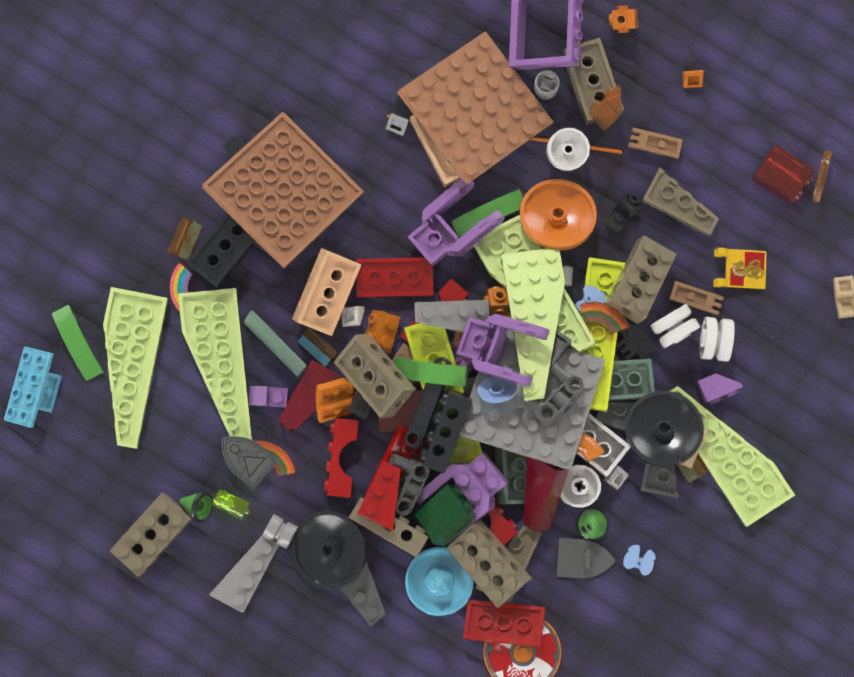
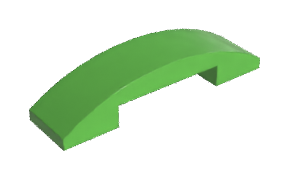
M520 189L490 201L451 221L458 238L460 239L483 218L485 220L497 209L504 217L520 211L523 200Z
M70 305L53 312L52 316L85 380L88 381L102 374L104 371L87 343Z
M395 357V365L408 380L466 386L468 369L466 366L445 365Z

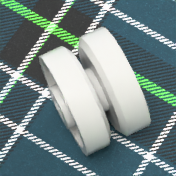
M564 128L558 130L550 137L546 154L554 167L562 171H571L579 168L586 162L589 156L590 145L587 137L581 131L575 128ZM565 147H572V151L567 153Z
M687 304L650 325L655 334H659L667 329L668 333L659 339L663 348L668 347L674 342L676 344L690 336L691 332L700 328L699 323L694 318L685 323L683 322V319L691 314Z
M705 317L700 334V359L711 360L715 354L718 361L728 362L734 342V321L722 319L718 325L716 318Z
M585 465L572 466L571 470L568 471L560 498L564 503L572 507L583 508L591 505L597 500L601 492L599 476L593 469ZM578 482L582 485L580 490L574 487Z

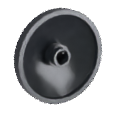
M656 391L641 397L631 407L625 424V435L631 450L642 461L656 467H674L688 461L699 449L704 434L703 420L697 407L686 397L670 391Z
M333 510L317 512L304 519L294 533L291 547L293 562L300 575L312 585L324 589L339 588L356 579L364 568L367 559L366 538L360 526L350 519L348 515Z

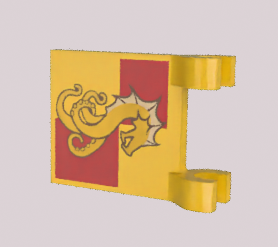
M714 249V257L726 258L725 279H713V287L765 289L766 251Z

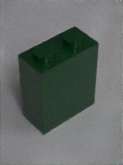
M446 484L415 514L435 545L445 547L477 517L473 511L472 504L466 501L463 496L464 493L458 486Z

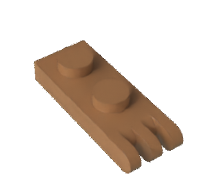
M632 128V133L639 135L630 136V140L637 141V144L629 142L628 147L675 159L679 158L683 139Z
M678 281L674 282L669 297L671 301L683 305L687 304L689 307L716 316L719 315V311L713 310V307L721 309L722 304L715 302V299L718 301L724 300V297Z

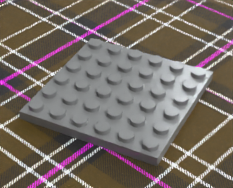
M508 330L498 362L495 365L520 373L514 332ZM567 348L557 361V364L568 374L580 377L583 380L584 390L581 397L551 426L541 424L533 413L534 410L522 400L524 395L522 385L517 384V392L514 397L508 401L490 403L481 399L478 395V386L484 379L492 376L478 371L470 395L472 402L459 436L571 470L605 359L582 352L578 353L573 349ZM548 373L545 396L543 399H539L541 402H545L561 386V382L551 373ZM572 384L569 388L575 391L578 390L580 386L577 384ZM548 411L542 414L544 418H550L553 415Z

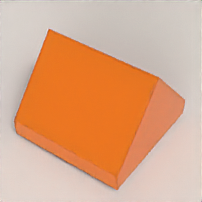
M704 71L682 72L683 88L702 87Z

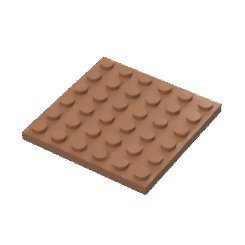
M486 31L397 92L466 185L554 122L514 68L509 67L508 60Z
M284 112L277 116L202 184V188L283 268L291 263L364 193Z

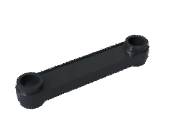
M438 357L433 362L441 364L445 361L446 365L452 364L445 357ZM425 384L405 436L408 446L420 448L425 443L427 433L446 385ZM417 434L418 441L413 444L412 438Z

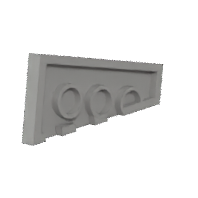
M488 300L414 303L416 323L445 328L451 331L464 333L469 317L484 322L489 317Z
M262 535L209 595L244 613L279 547L277 542L270 541Z

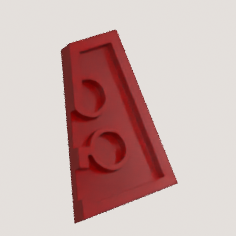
M382 461L357 514L393 531L401 469Z

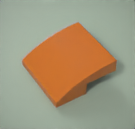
M347 377L316 385V409L319 423L353 414L347 411L354 397V386Z

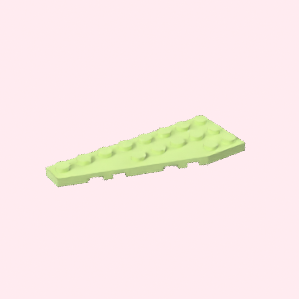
M520 215L500 224L474 246L488 273L504 288H506L502 254L542 249L524 232L520 223ZM564 288L557 330L572 339L570 347L580 353L594 346L596 342Z
M550 248L502 254L511 318L550 330L547 340L514 332L520 374L533 377L530 387L522 385L524 401L543 399L545 396L565 286L560 250Z
M111 287L103 327L106 339L105 344L108 356L117 445L138 449L168 298Z
M236 288L180 293L178 296L182 333L229 436L246 437L252 440Z
M677 386L670 391L689 399L700 412L704 429L708 430V433L698 455L745 527L795 496L776 465L770 459L766 458L725 423L717 419Z

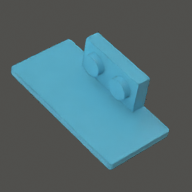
M24 347L5 413V421L33 428L38 410L52 413L62 377L61 375L49 372L53 353Z

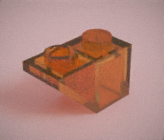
M619 85L615 88L610 87L604 93L605 98L601 102L597 100L590 107L589 116L604 131L621 115V87Z

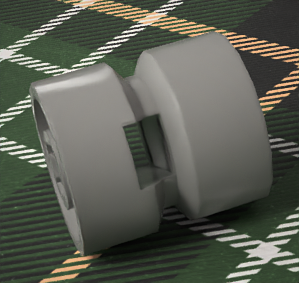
M550 70L540 72L534 82L533 90L535 95L541 100L552 99L559 88V77Z
M274 514L263 533V537L270 541L277 540L278 545L287 549L298 527L290 522L285 524L284 519Z

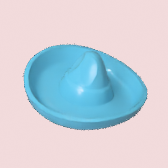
M444 547L430 548L421 552L417 558L413 559L407 569L405 581L407 594L412 603L427 614L434 616L452 614L467 603L472 593L473 579Z

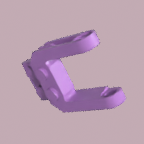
M460 178L423 210L422 225L408 236L432 266L446 254L448 256L462 257L504 220V216L497 209L485 220L483 218L460 239L443 220L441 215L474 187L475 183L473 181L466 185L463 179Z
M498 314L488 317L486 322L469 317L456 354L472 359L474 368L483 374L530 387L533 380L532 376L529 375L528 377L512 369L495 364L498 362L508 330L542 340H547L550 330Z
M485 452L470 464L457 462L449 466L445 474L441 473L424 487L417 498V504L421 505L425 499L436 494L454 479L470 503L475 506L473 511L477 517L448 544L457 539L473 523L494 509V495L508 484L507 480Z

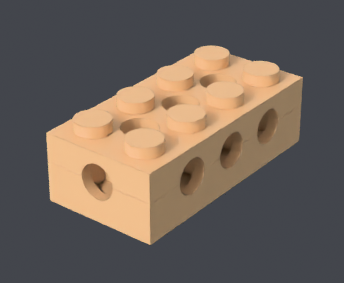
M414 115L410 116V122L444 188L456 183L461 178L460 175L448 162V159Z
M321 248L292 319L332 336L361 264ZM336 270V276L331 278L332 272ZM329 288L328 295L324 296L325 289ZM322 306L321 312L317 314V308Z

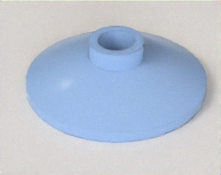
M496 377L486 378L478 386L479 397L490 403L508 401L517 392L516 383Z

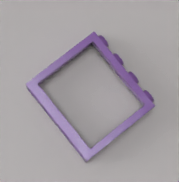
M512 0L509 67L518 71L579 66L580 55H582L580 41L582 40L581 22L583 20V13L581 10L584 0H569L566 56L524 59L527 0Z

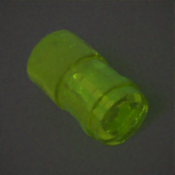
M219 489L212 503L216 508L223 509L229 512L228 514L241 520L245 514L248 515L250 513V510H248L250 502L238 496L235 497L225 490Z

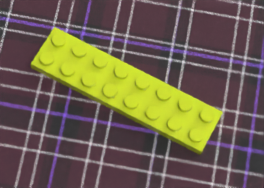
M589 257L585 286H594L600 293L604 292L607 302L625 263ZM594 301L593 304L605 306L606 302L603 304ZM581 314L582 320L596 342L594 346L582 353L605 359L590 409L607 412L618 331L610 333L604 324L597 321L587 322L585 316Z
M421 323L404 328L414 360L433 363L436 358L445 357L451 361L452 365H456L445 328ZM421 382L423 390L426 382ZM446 385L444 391H447V388L450 387L464 392L462 386ZM439 402L437 409L439 410L441 407V402ZM450 408L447 413L453 414L456 409ZM442 427L440 431L446 432L449 427ZM459 436L447 468L457 462L470 464L482 454L480 443Z

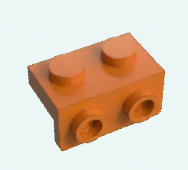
M373 310L368 318L369 324L365 334H369L385 353L391 354L401 317Z

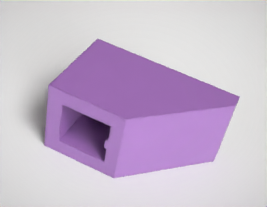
M716 373L695 382L704 403L710 401L711 405L721 401L720 397L725 394L730 397L739 393L738 389L743 387L741 383Z

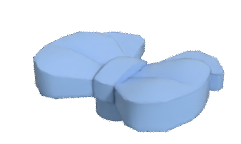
M587 285L582 290L584 294L583 300L578 301L575 307L580 314L584 315L581 309L582 305L593 304L594 301L604 304L606 296L604 292L600 293L596 287Z
M632 545L624 556V567L626 569L636 567L639 568L641 574L648 575L653 569V560L656 559L654 552L648 550L643 558L639 557L640 546Z

